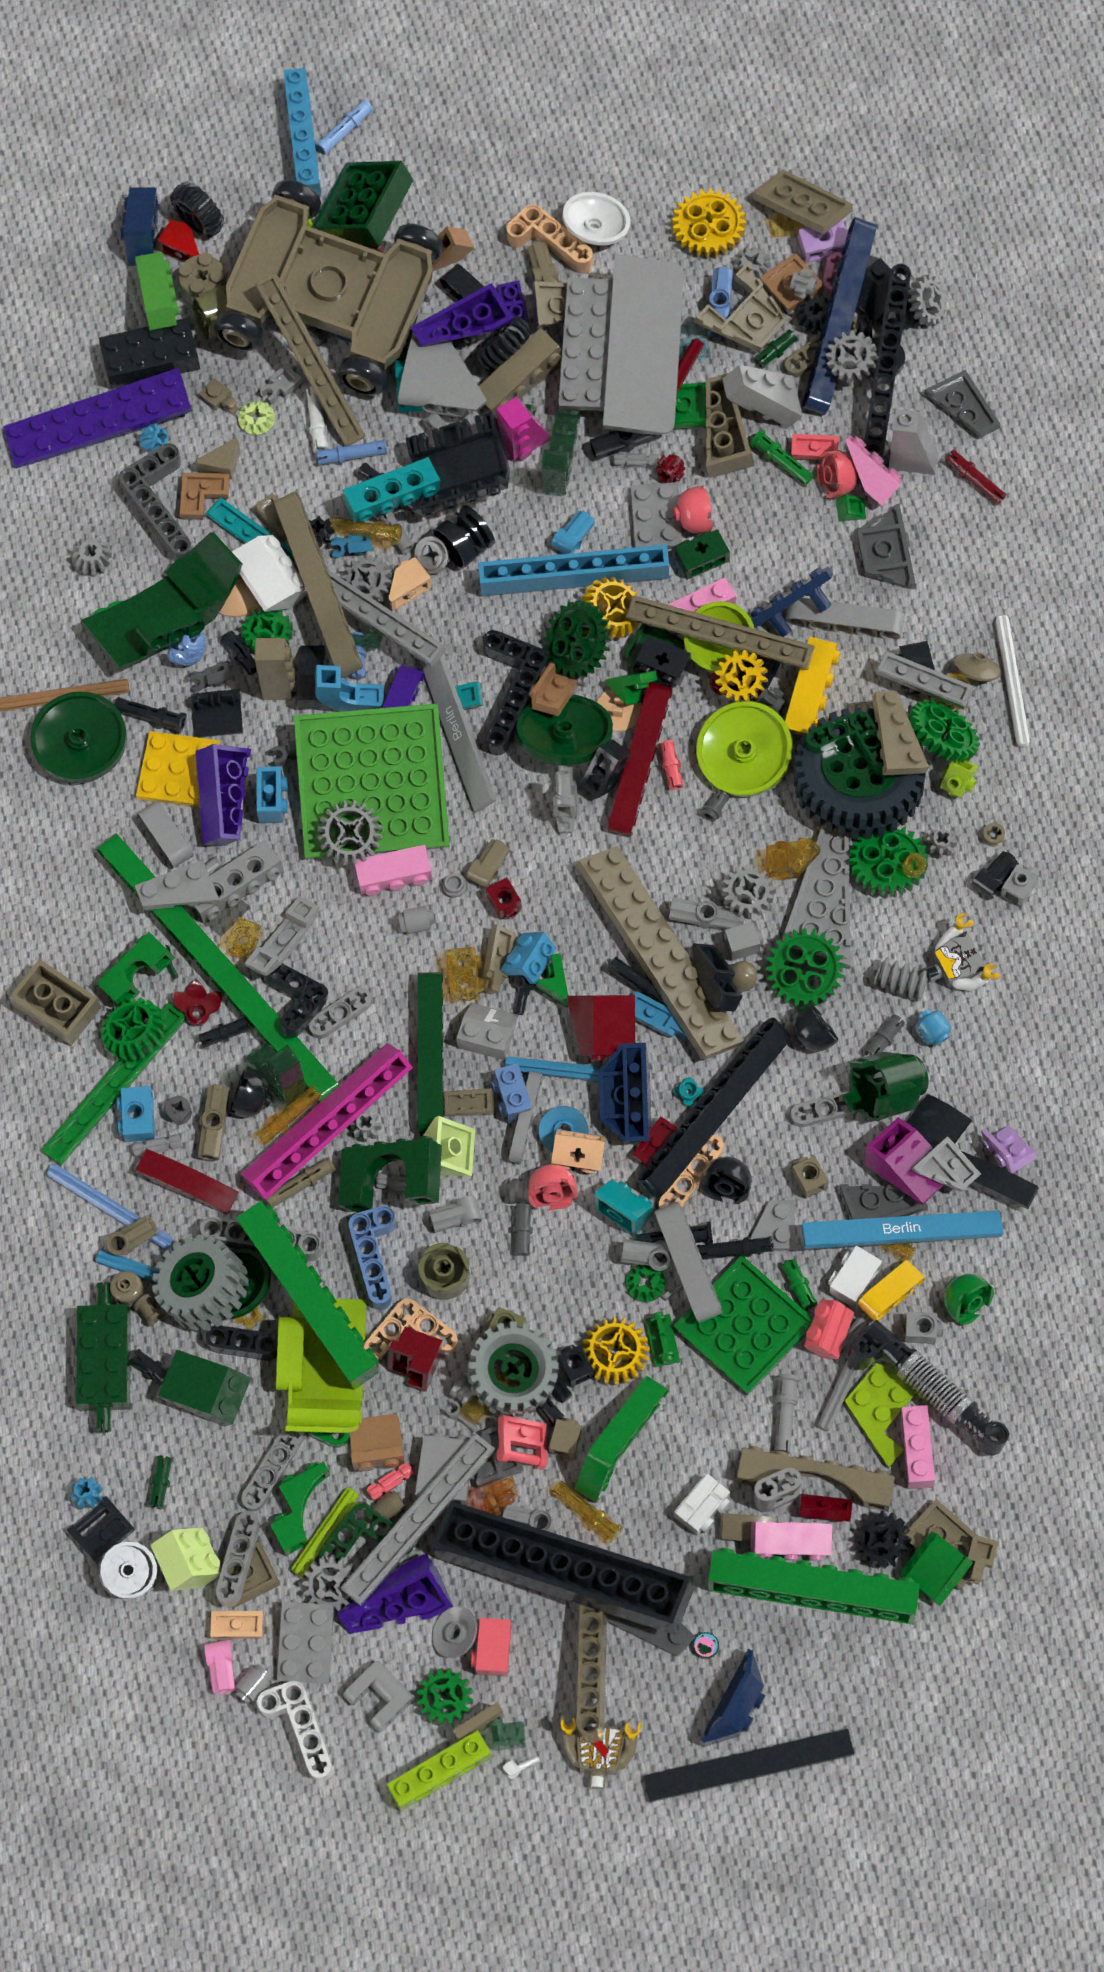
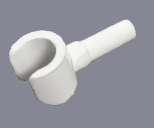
M535 1756L519 1765L510 1760L503 1766L502 1771L508 1778L514 1779L522 1770L539 1762L540 1759L538 1756Z

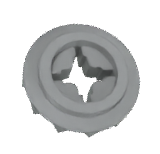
M755 246L750 249L745 247L742 252L737 253L734 260L735 270L738 272L747 262L749 263L748 260L753 261L757 258V265L752 264L751 267L753 269L751 271L756 279H760L762 275L770 271V256L765 253L764 249L759 250Z
M424 537L415 548L416 559L429 574H436L446 569L445 566L450 561L448 559L450 551L445 546L446 542L441 541L439 537ZM432 551L439 553L434 558L426 557Z

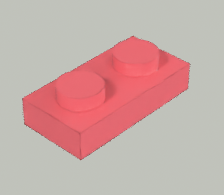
M792 434L791 457L794 459L823 460V458L819 457L824 451L839 450V436Z

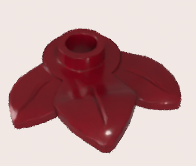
M196 979L188 986L186 993L175 991L173 1001L175 1007L185 1014L186 1020L191 1025L201 1026L208 1021L210 1014L219 1010L222 994L220 991L207 994L202 984ZM193 1012H199L201 1017H194Z

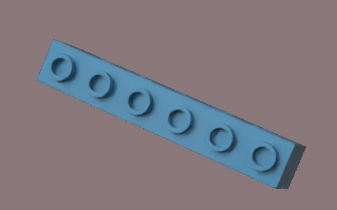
M306 68L283 70L296 181L308 185L319 197H322Z

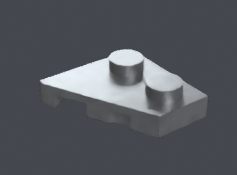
M498 1425L482 1431L481 1438L494 1447L495 1451L478 1470L476 1481L478 1488L524 1471L522 1463L514 1461L501 1462L497 1460L496 1453L499 1448ZM511 1445L512 1451H517L515 1445Z

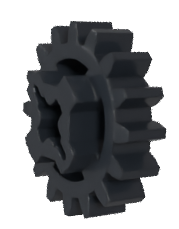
M881 1511L880 1517L871 1513V1521L862 1520L865 1526L864 1528L857 1527L856 1530L861 1533V1536L856 1537L854 1540L861 1544L856 1550L860 1554L863 1553L861 1558L865 1562L870 1560L869 1564L873 1567H876L879 1562V1566L885 1569L887 1562L894 1567L896 1566L895 1559L904 1560L902 1552L910 1551L905 1545L912 1542V1539L906 1536L910 1529L907 1526H903L905 1524L903 1519H897V1516L892 1512L887 1516L884 1511ZM883 1536L886 1539L884 1543L880 1540Z

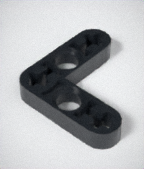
M283 963L273 972L264 976V980L269 985L297 999L282 1016L280 1032L288 1038L299 1036L326 1004L328 998L327 987ZM293 981L300 982L302 986L293 987L290 985V983ZM301 1007L308 1008L310 1012L301 1013L298 1011V1009Z

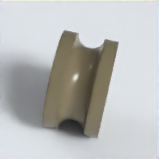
M998 823L988 824L983 832L984 842L992 847L1002 844L1005 837V830L1002 825ZM991 830H996V834L1000 833L997 839H991L992 836H988L991 834Z

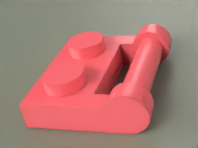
M507 1415L499 1417L497 1460L501 1462L514 1461L533 1465L537 1469H545L548 1463L547 1424ZM511 1445L535 1449L536 1455L512 1451Z

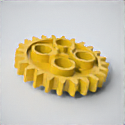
M712 188L709 189L708 193L700 189V195H696L692 191L691 199L684 196L683 203L678 202V210H674L672 225L673 234H676V241H681L682 248L688 246V253L697 250L698 257L702 252H705L706 258H709L712 252L715 257H718V251H722L726 255L727 247L734 250L735 243L740 244L741 236L745 235L746 220L745 212H742V204L737 205V198L730 200V193L721 196L720 189L716 194H713Z

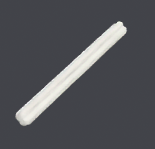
M1003 615L996 617L995 622L1017 747H1026L1029 745L1030 740L1009 617Z

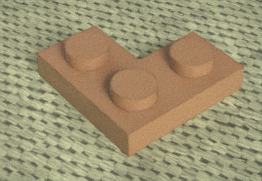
M183 473L180 518L204 519L205 498L219 499L221 497L229 499L230 475L221 473Z

